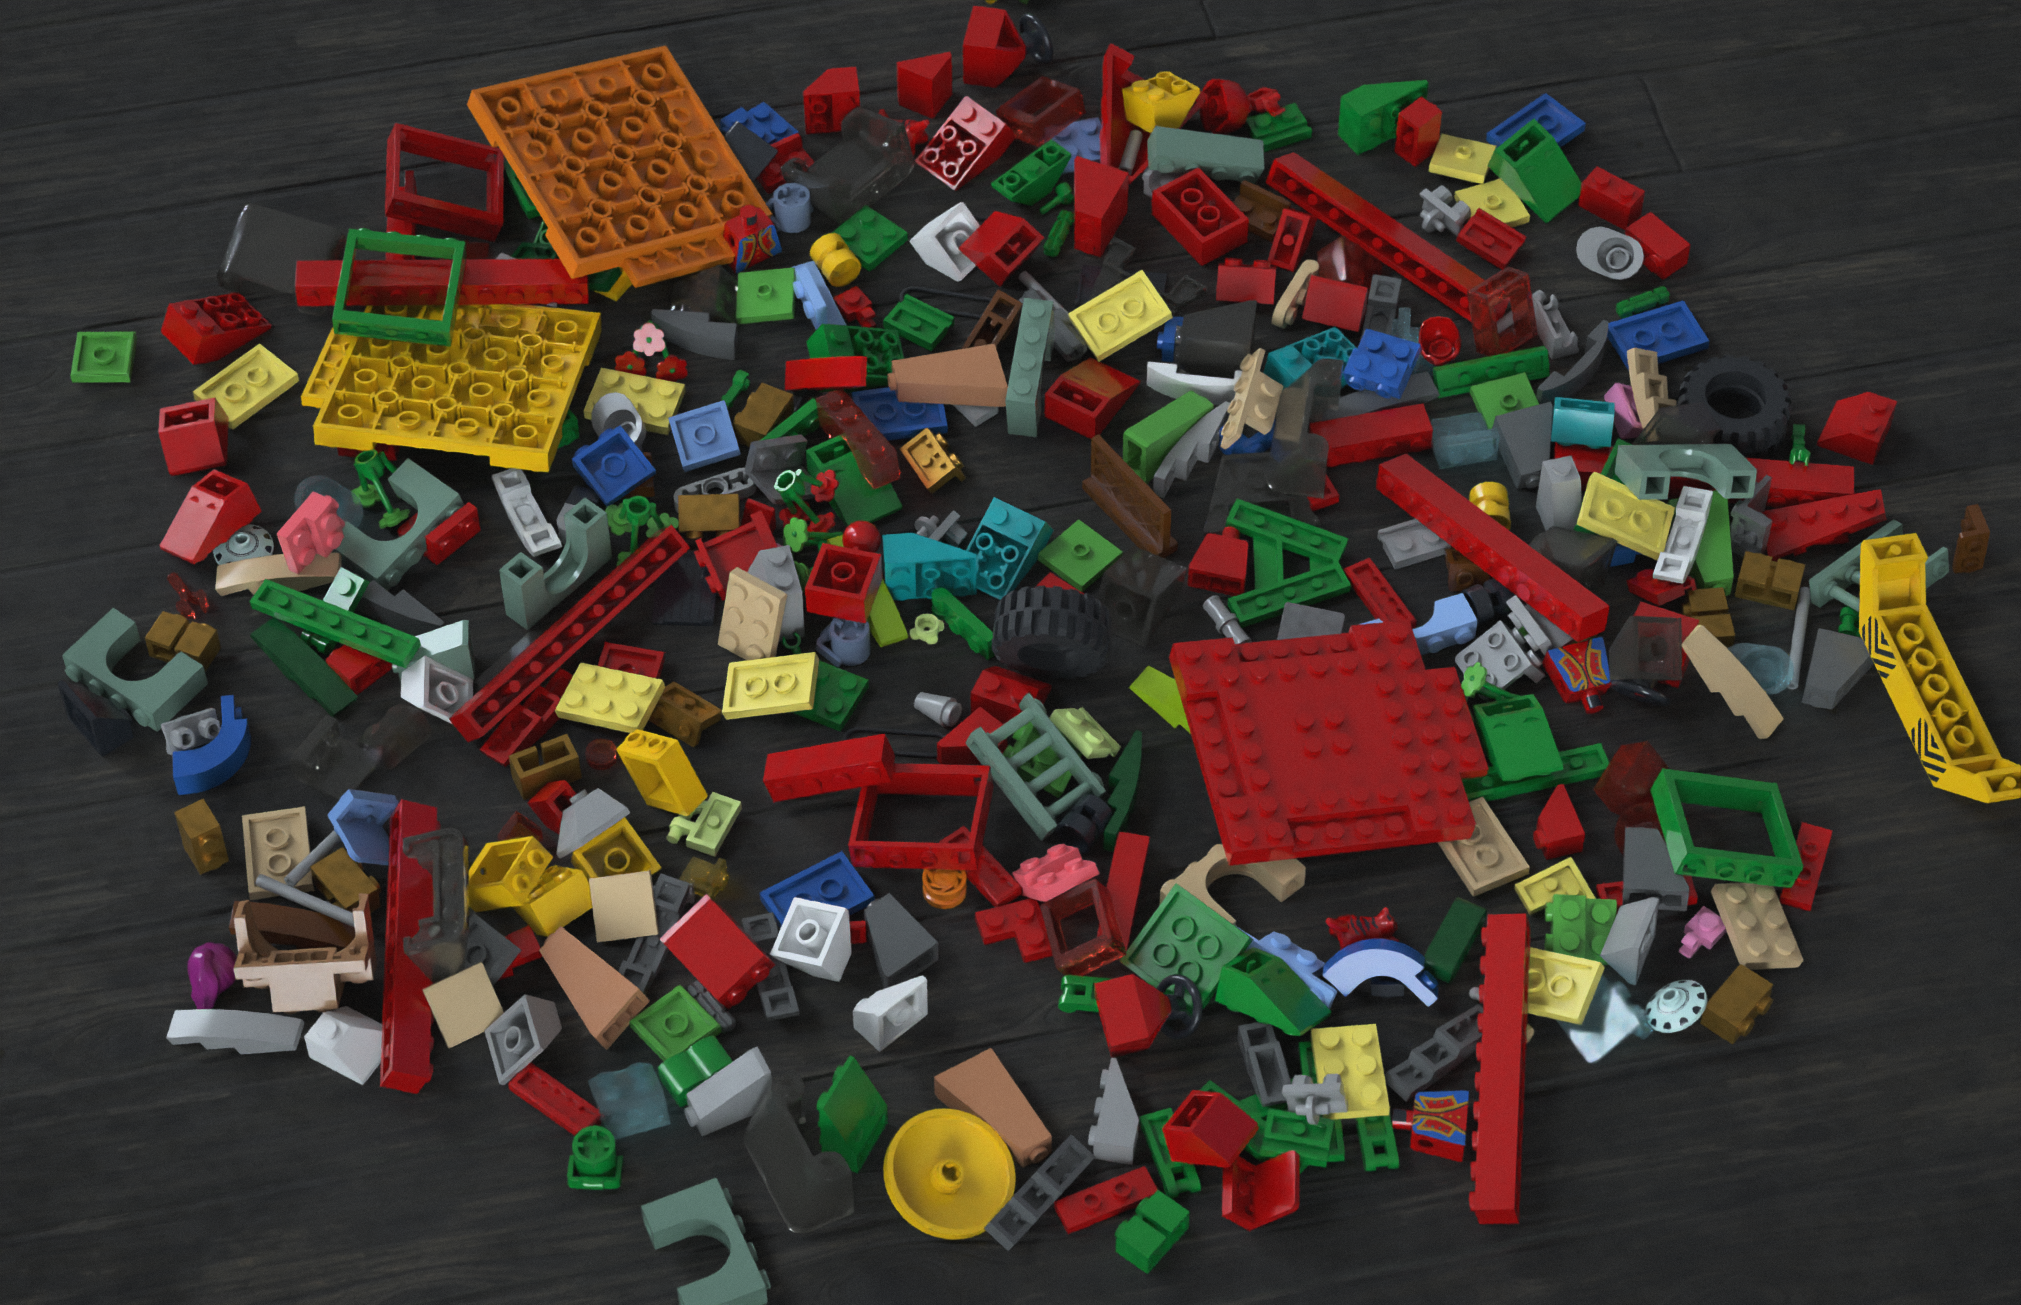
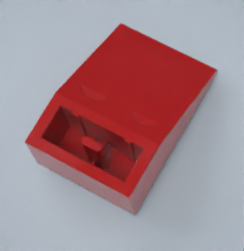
M965 96L914 162L951 189L957 191L997 161L1017 136L1006 123L968 96Z
M238 292L169 303L161 333L193 365L218 361L271 329L272 325Z
M1090 357L1061 374L1045 393V417L1091 439L1101 434L1140 385V381Z
M217 470L207 474L191 487L159 546L161 550L194 565L204 560L208 553L220 544L227 542L231 535L241 527L250 524L253 518L262 512L248 483Z

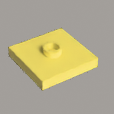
M1442 134L1431 159L1429 172L1483 184L1489 170L1488 163L1496 149V145Z
M1501 179L1455 191L1454 198L1456 202L1463 201L1470 207L1471 216L1467 219L1468 221L1474 216L1477 209L1481 208L1510 227L1529 223L1530 215L1522 201Z

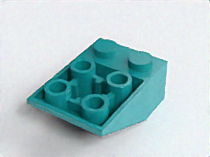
M1333 327L1270 352L1263 373L1283 385L1281 398L1297 414H1301L1320 406L1347 385L1343 372L1353 349L1357 347L1336 327Z
M1555 397L1551 441L1563 446L1583 444L1593 449L1611 447L1615 403Z
M994 497L966 551L976 554V589L998 600L1008 595L1009 592L1018 586L1038 560V553L1045 548L1054 530L1045 521Z
M915 533L882 535L884 581L893 600L931 599L932 591L936 588H945L953 596L959 597L977 594L975 553Z

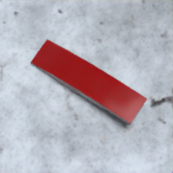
M867 356L826 357L786 361L785 390H842L866 386Z
M560 668L544 688L539 685L523 706L518 704L511 710L480 748L481 753L506 767L510 764L509 755L530 748L560 719L555 709L573 675Z
M1125 832L1118 833L1095 950L1122 955L1128 950L1144 877V866L1150 845V836Z

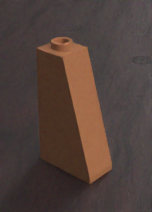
M995 344L893 360L892 373L887 374L890 391L895 390L898 402L992 407L1006 406L1008 386Z
M561 926L555 933L547 937L544 945L539 950L591 1035L606 1050L628 1027L629 1021L636 1017L650 1001L638 987Z
M992 1048L934 1076L935 1095L950 1109L970 1113L989 1124L1007 1145L1012 1159L1023 1168L1031 1163L1037 1164L1042 1162L1052 1153L1051 1134Z

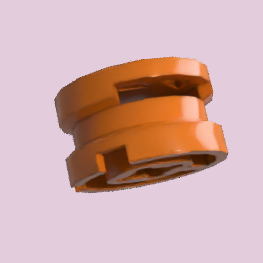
M924 869L922 889L924 899L928 904L945 910L954 908L962 903L967 893L965 870Z

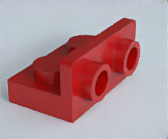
M799 133L771 144L779 152L759 175L757 180L766 192L770 194L784 184L794 183L817 172L816 163L802 148V137Z

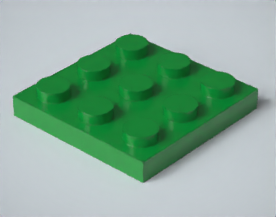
M1175 883L1120 962L1146 982H1152V986L1155 988L1164 978L1173 974H1180L1190 978L1200 991L1204 1009L1217 991L1222 966L1243 954L1254 939L1182 886ZM1175 984L1171 985L1165 994H1174ZM1185 988L1184 1000L1186 1002V1009L1192 1015L1193 1001L1189 991Z

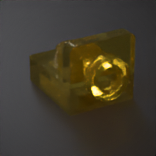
M693 856L679 880L693 883L695 894L703 897L707 894L714 900L718 891H723L729 881L726 860L719 858L714 865Z

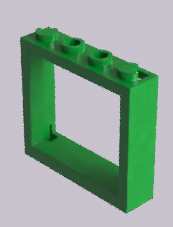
M367 228L349 229L332 317L334 333L451 347L467 258L465 241H459L455 238H431L422 234L416 236L403 235L395 231L387 233L376 232ZM357 249L453 260L442 321L345 310Z
M1662 768L1650 791L1675 874L1791 888L1804 866L1777 783ZM1681 803L1762 813L1775 857L1694 847Z

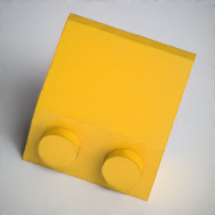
M625 817L582 847L573 851L571 863L575 869L582 870L588 882L591 878L650 870L652 876L662 869Z

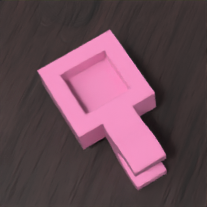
M1703 906L1685 925L1684 933L1686 935L1681 940V943L1684 945L1679 949V953L1690 959L1701 945L1710 950L1727 932L1721 917Z

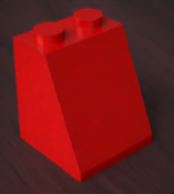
M1076 156L1074 159L1075 249L1086 254L1102 256L1128 212V172Z
M707 894L660 938L663 944L700 983L728 1009L743 1001L747 992L756 983L763 981L769 975L770 970L776 965L738 922Z

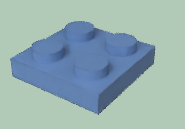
M1098 117L1045 128L1047 142L1052 139L1071 153V159L1062 174L1074 172V159L1076 156L1100 163L1099 134L1102 125Z
M725 400L668 418L684 472L741 455Z

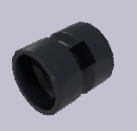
M1494 578L1485 581L1483 587L1477 584L1461 591L1478 620L1477 627L1491 622L1494 616L1501 618L1512 612L1506 602L1514 597L1515 594Z
M1091 794L1082 795L1073 806L1071 812L1067 813L1057 825V835L1065 845L1078 848L1081 854L1088 853L1099 840V836L1104 834V830L1114 814L1111 808L1100 798Z

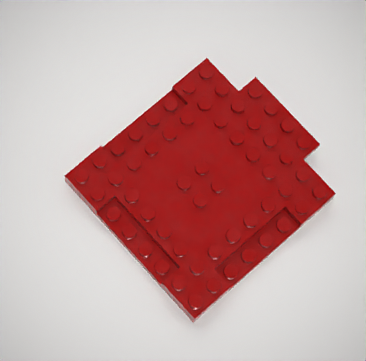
M1410 620L1352 625L1348 633L1241 644H1235L1233 637L1173 643L1169 660L1229 866L1471 839L1476 822L1461 779L1486 776L1489 768L1455 667L1425 669Z

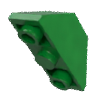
M1051 139L991 183L992 187L1011 202L1032 206L1053 190L1071 159V153Z

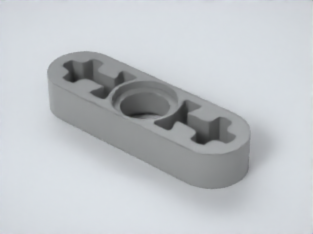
M745 468L728 471L678 488L674 493L675 510L678 512V495H700V493L702 495H709L707 492L711 488H720L723 490L721 494H739L740 499L753 495L757 485L744 472Z

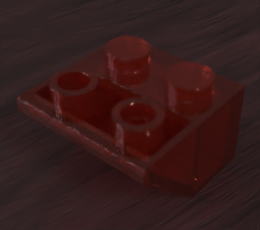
M1342 235L1317 251L1319 277L1367 287L1368 306L1373 274L1382 276V264L1376 256L1370 255L1359 244L1352 242Z
M1648 741L1621 745L1593 790L1611 812L1620 816L1626 812L1628 819L1633 822L1640 818H1652V821L1655 820L1660 823L1657 812H1653L1651 809L1652 805L1655 804L1650 789L1662 768H1670ZM1642 804L1641 811L1637 812L1634 810L1633 806ZM1644 820L1637 823L1646 828H1657V825L1651 821Z

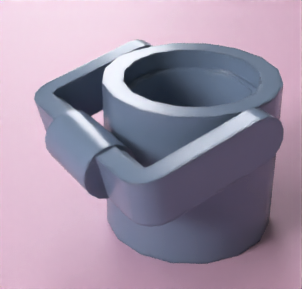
M796 183L784 184L778 187L773 197L766 202L769 210H774L775 217L772 215L770 220L773 222L776 232L782 230L788 233H798L810 226L811 213L814 209L810 204V192L805 186Z
M834 618L820 633V637L815 645L816 651L837 667H840L842 664L845 666H855L863 663L871 652L868 621L865 624ZM828 641H831V650L824 646Z

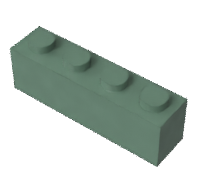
M1155 126L1147 140L1149 170H1157L1161 173L1186 174L1199 167L1208 177L1214 180L1225 179L1239 181L1240 183L1243 180L1256 183L1264 171L1263 140Z

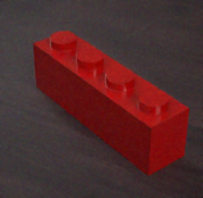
M1422 403L1309 423L1308 444L1322 468L1335 467L1341 464L1363 462L1369 459L1392 457L1398 454L1431 449L1433 428Z
M885 733L767 754L763 782L773 802L892 782L895 753Z

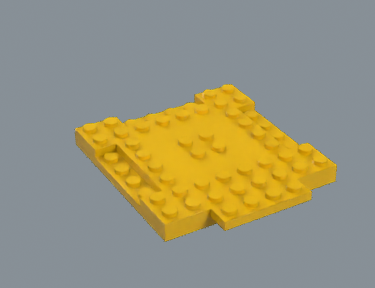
M527 304L458 305L451 347L335 334L332 327L301 395L303 406L321 408L313 425L315 445L368 451L373 450L377 443L419 449L426 448L443 450L445 452L485 455L490 457V466L532 470L534 472H549L562 438V425L585 365L589 366L601 334V313ZM445 305L366 306L364 312L442 321Z

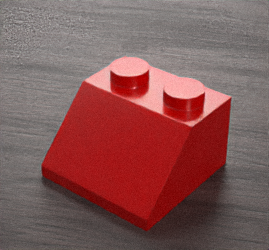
M1872 392L1836 401L1819 437L1817 446L1873 465L1892 424L1897 401Z
M998 666L984 669L971 691V714L981 707L1004 725L1022 712L1019 704L1026 694L1030 693L1034 699H1038L1044 704L1052 689V685Z

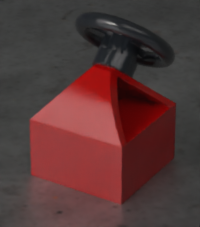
M973 6L963 42V83L996 88L1013 73L1029 54L1041 64L1051 62L1054 50L1051 37L1045 25L1034 14L1024 13L1019 20V34L1006 10ZM1027 22H1031L1037 28V31L1033 30ZM1043 42H1044V46H1045V53H1044L1043 46H1042V43H1043Z
M1640 601L1630 623L1619 670L1634 674L1632 681L1615 679L1611 682V687L1618 693L1632 699L1656 706H1668L1670 698L1655 690L1657 682L1675 688L1679 687L1689 663V657L1681 644L1699 624V620Z
M1134 974L1094 984L1095 999L1111 1058L1149 1049L1160 1030L1166 1036L1173 1039L1187 1038L1196 1031L1201 1022L1203 1002L1200 991L1195 983L1184 975L1173 974L1167 976L1159 983L1157 988ZM1175 984L1174 994H1165L1166 990ZM1185 988L1189 991L1193 1001L1192 1015L1186 1009V1002L1184 1000ZM1181 1019L1186 1027L1177 1030L1169 1026L1166 1021Z

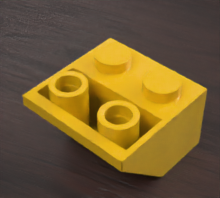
M1160 72L1154 78L1136 81L1132 86L1122 89L1126 120L1149 133H1152L1155 126L1179 128L1200 93L1199 87L1179 78L1171 72Z
M554 865L543 872L542 878L538 880L524 904L512 907L537 935L548 937L555 933L560 926L564 927L593 908L590 885L582 870Z

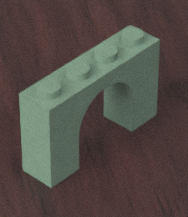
M1024 298L1006 395L1008 434L1037 437L1042 412L1041 381L1044 361H1051L1055 340L1053 301Z
M1732 444L1618 445L1615 474L1639 500L1668 499L1670 477H1686L1706 482L1713 486L1725 499L1753 498L1757 469Z
M409 458L388 480L394 493L418 510L417 519L413 527L405 535L397 539L378 541L368 537L346 521L342 529L344 538L340 546L332 551V553L341 554L344 565L370 583L373 580L376 581L387 591L399 583L403 574L412 565L420 561L422 555L427 550L425 536L464 506L459 493Z
M587 498L582 499L564 515L566 543L560 557L546 573L543 574V567L522 552L518 553L499 570L506 615L526 630H529L612 559L607 513Z
M112 608L62 655L66 667L65 672L74 682L80 681L88 686L91 692L111 700L119 710L124 708L140 725L144 727L149 726L158 732L161 729V724L170 721L208 684L204 666L180 651L158 673L150 678L140 681H127L112 674L116 663L141 640L136 622Z
M717 1178L642 1205L643 1223L655 1250L687 1237L704 1235L721 1241L730 1252L727 1262L719 1271L677 1288L679 1305H764L768 1303L766 1290L771 1288L768 1276L764 1269L758 1270L755 1264L758 1261L756 1250L752 1242H745L743 1234L746 1231L739 1214L733 1215L730 1207H733L731 1195L727 1188L721 1189Z

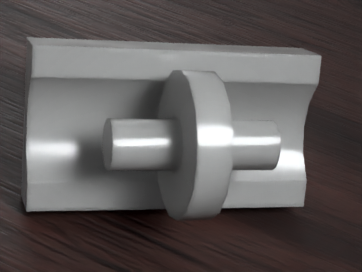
M1443 185L1432 192L1425 188L1420 193V196L1424 199L1423 211L1420 214L1424 219L1422 228L1430 233L1436 229L1442 232L1446 227L1457 236L1463 229V223L1471 216L1470 207L1463 201L1457 202L1452 208L1449 207L1447 204L1453 200L1452 194Z
M954 510L939 527L936 526L939 519L934 515L930 519L923 516L915 521V528L918 531L916 534L939 542L945 539L954 547H958L968 533L957 523L960 515Z
M208 708L187 716H180L175 720L161 724L166 739L167 754L173 755V752L185 751L213 741L221 729L214 708Z
M1327 1074L1323 1079V1083L1313 1084L1311 1077L1307 1075H1295L1291 1085H1283L1282 1094L1287 1100L1288 1111L1296 1113V1115H1306L1310 1125L1318 1124L1320 1115L1346 1113L1348 1111L1349 1104L1344 1093V1084L1339 1074Z

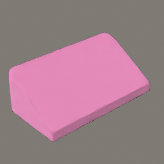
M1615 383L1605 394L1604 399L1605 402L1615 403L1614 424L1620 438L1632 439L1645 436L1635 406L1632 386Z

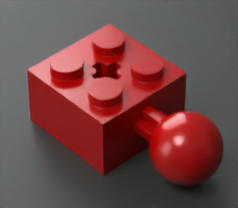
M861 520L847 526L842 536L843 547L822 543L805 587L807 612L866 624L883 579L881 554L876 553L881 544L880 532L872 523Z

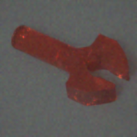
M170 573L167 576V581L181 598L180 601L175 603L177 611L186 618L195 619L194 610L190 606V602H192L193 604H198L203 612L206 613L208 608L206 593L202 589L191 592L177 573Z

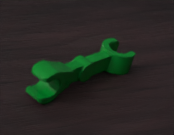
M738 370L733 378L732 386L722 396L721 399L722 401L725 400L728 410L733 407L734 401L740 392L748 389L750 385V380L747 379L749 377L748 372Z
M1793 424L1791 436L1793 448L1790 453V464H1794L1795 461H1803L1805 466L1809 465L1811 453L1805 448V425Z

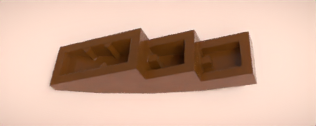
M234 900L229 924L230 934L236 935L234 915L241 901ZM250 902L256 926L269 944L296 945L297 949L336 947L337 952L347 947L355 938L354 927L324 914L287 906Z

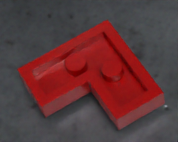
M1030 898L975 912V921L984 945L1015 937L1024 963L1055 955V947L1036 899Z

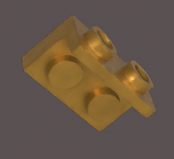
M927 427L902 446L900 450L925 487L933 494L954 476L961 482L966 477L960 470L964 467L961 460L954 452L950 455L947 451V448L950 447L947 440L940 432L935 435Z
M673 682L665 686L649 721L688 745L695 747L699 744L702 731L720 721L722 710L678 683Z

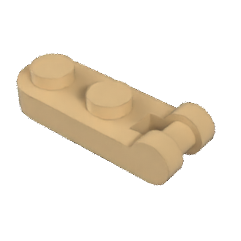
M1306 260L1300 266L1276 305L1272 317L1273 325L1284 329L1288 324H1293L1299 305L1303 306L1306 302L1311 275H1318L1319 264L1315 260Z

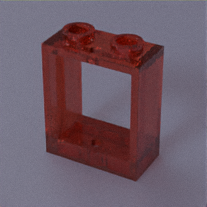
M1041 76L995 110L997 118L1008 125L1017 136L1016 139L1037 147H1041L1086 113L1080 89ZM1048 102L1052 103L1050 107L1039 115H1032Z
M1508 266L1467 291L1476 352L1486 356L1508 353L1538 334L1528 273ZM1510 297L1514 325L1498 334L1494 306Z
M1096 878L1091 881H1085L1078 887L1040 905L1056 969L1064 976H1083L1127 955L1110 891ZM1095 904L1103 935L1068 951L1060 920Z

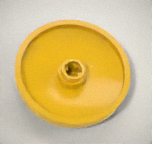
M934 1109L914 1116L892 1138L884 1158V1181L893 1205L907 1222L920 1231L937 1238L958 1240L971 1238L985 1232L984 1227L1009 1202L1014 1194L1016 1181L1015 1167L1007 1145L989 1124L977 1116L961 1110Z

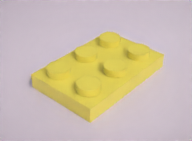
M1143 270L1068 313L1069 319L1098 362L1173 318L1172 312Z
M259 343L194 390L193 395L196 401L215 397L228 415L229 428L233 430L299 382L298 373Z
M601 368L583 410L584 418L591 420L594 405L601 397L608 393L618 392L624 394L632 402L645 423L646 431L668 435L671 429L668 418L677 414L685 394V384Z
M1594 471L1589 477L1576 525L1658 561L1660 552H1664L1675 507L1657 499L1639 500L1626 485Z
M816 652L729 663L722 714L725 719L813 709L819 657Z
M580 662L555 712L558 718L632 733L636 729H644L665 689V685L662 679Z
M1530 947L1528 1013L1582 1025L1605 969L1604 966L1598 961Z
M1376 1024L1311 1029L1310 1038L1317 1083H1323V1079L1327 1074H1339L1344 1084V1093L1349 1104L1346 1113H1330L1322 1115L1323 1118L1334 1120L1389 1115L1390 1107Z

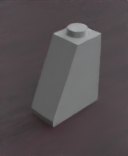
M1572 456L1543 461L1536 508L1552 548L1556 552L1583 546V534L1573 530L1582 506L1581 478Z
M758 1047L752 1048L687 1093L688 1107L684 1109L689 1125L691 1127L696 1126L701 1136H704L774 1107L771 1071Z

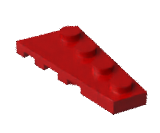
M1881 489L1761 512L1772 520L1767 551L1768 556L1772 557V561L1778 562V558L1780 559L1791 553L1794 556L1806 552V547L1822 542L1824 545L1834 541V537L1844 532L1852 534L1887 520Z

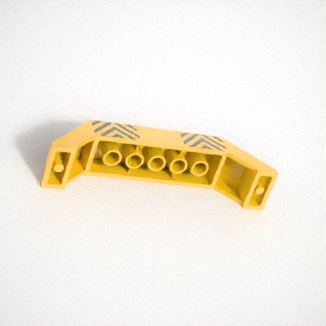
M1912 533L1863 540L1860 550L1859 633L1932 785L1984 803L2021 798V765L2001 757L1926 605L1925 562L1928 556L1917 534Z

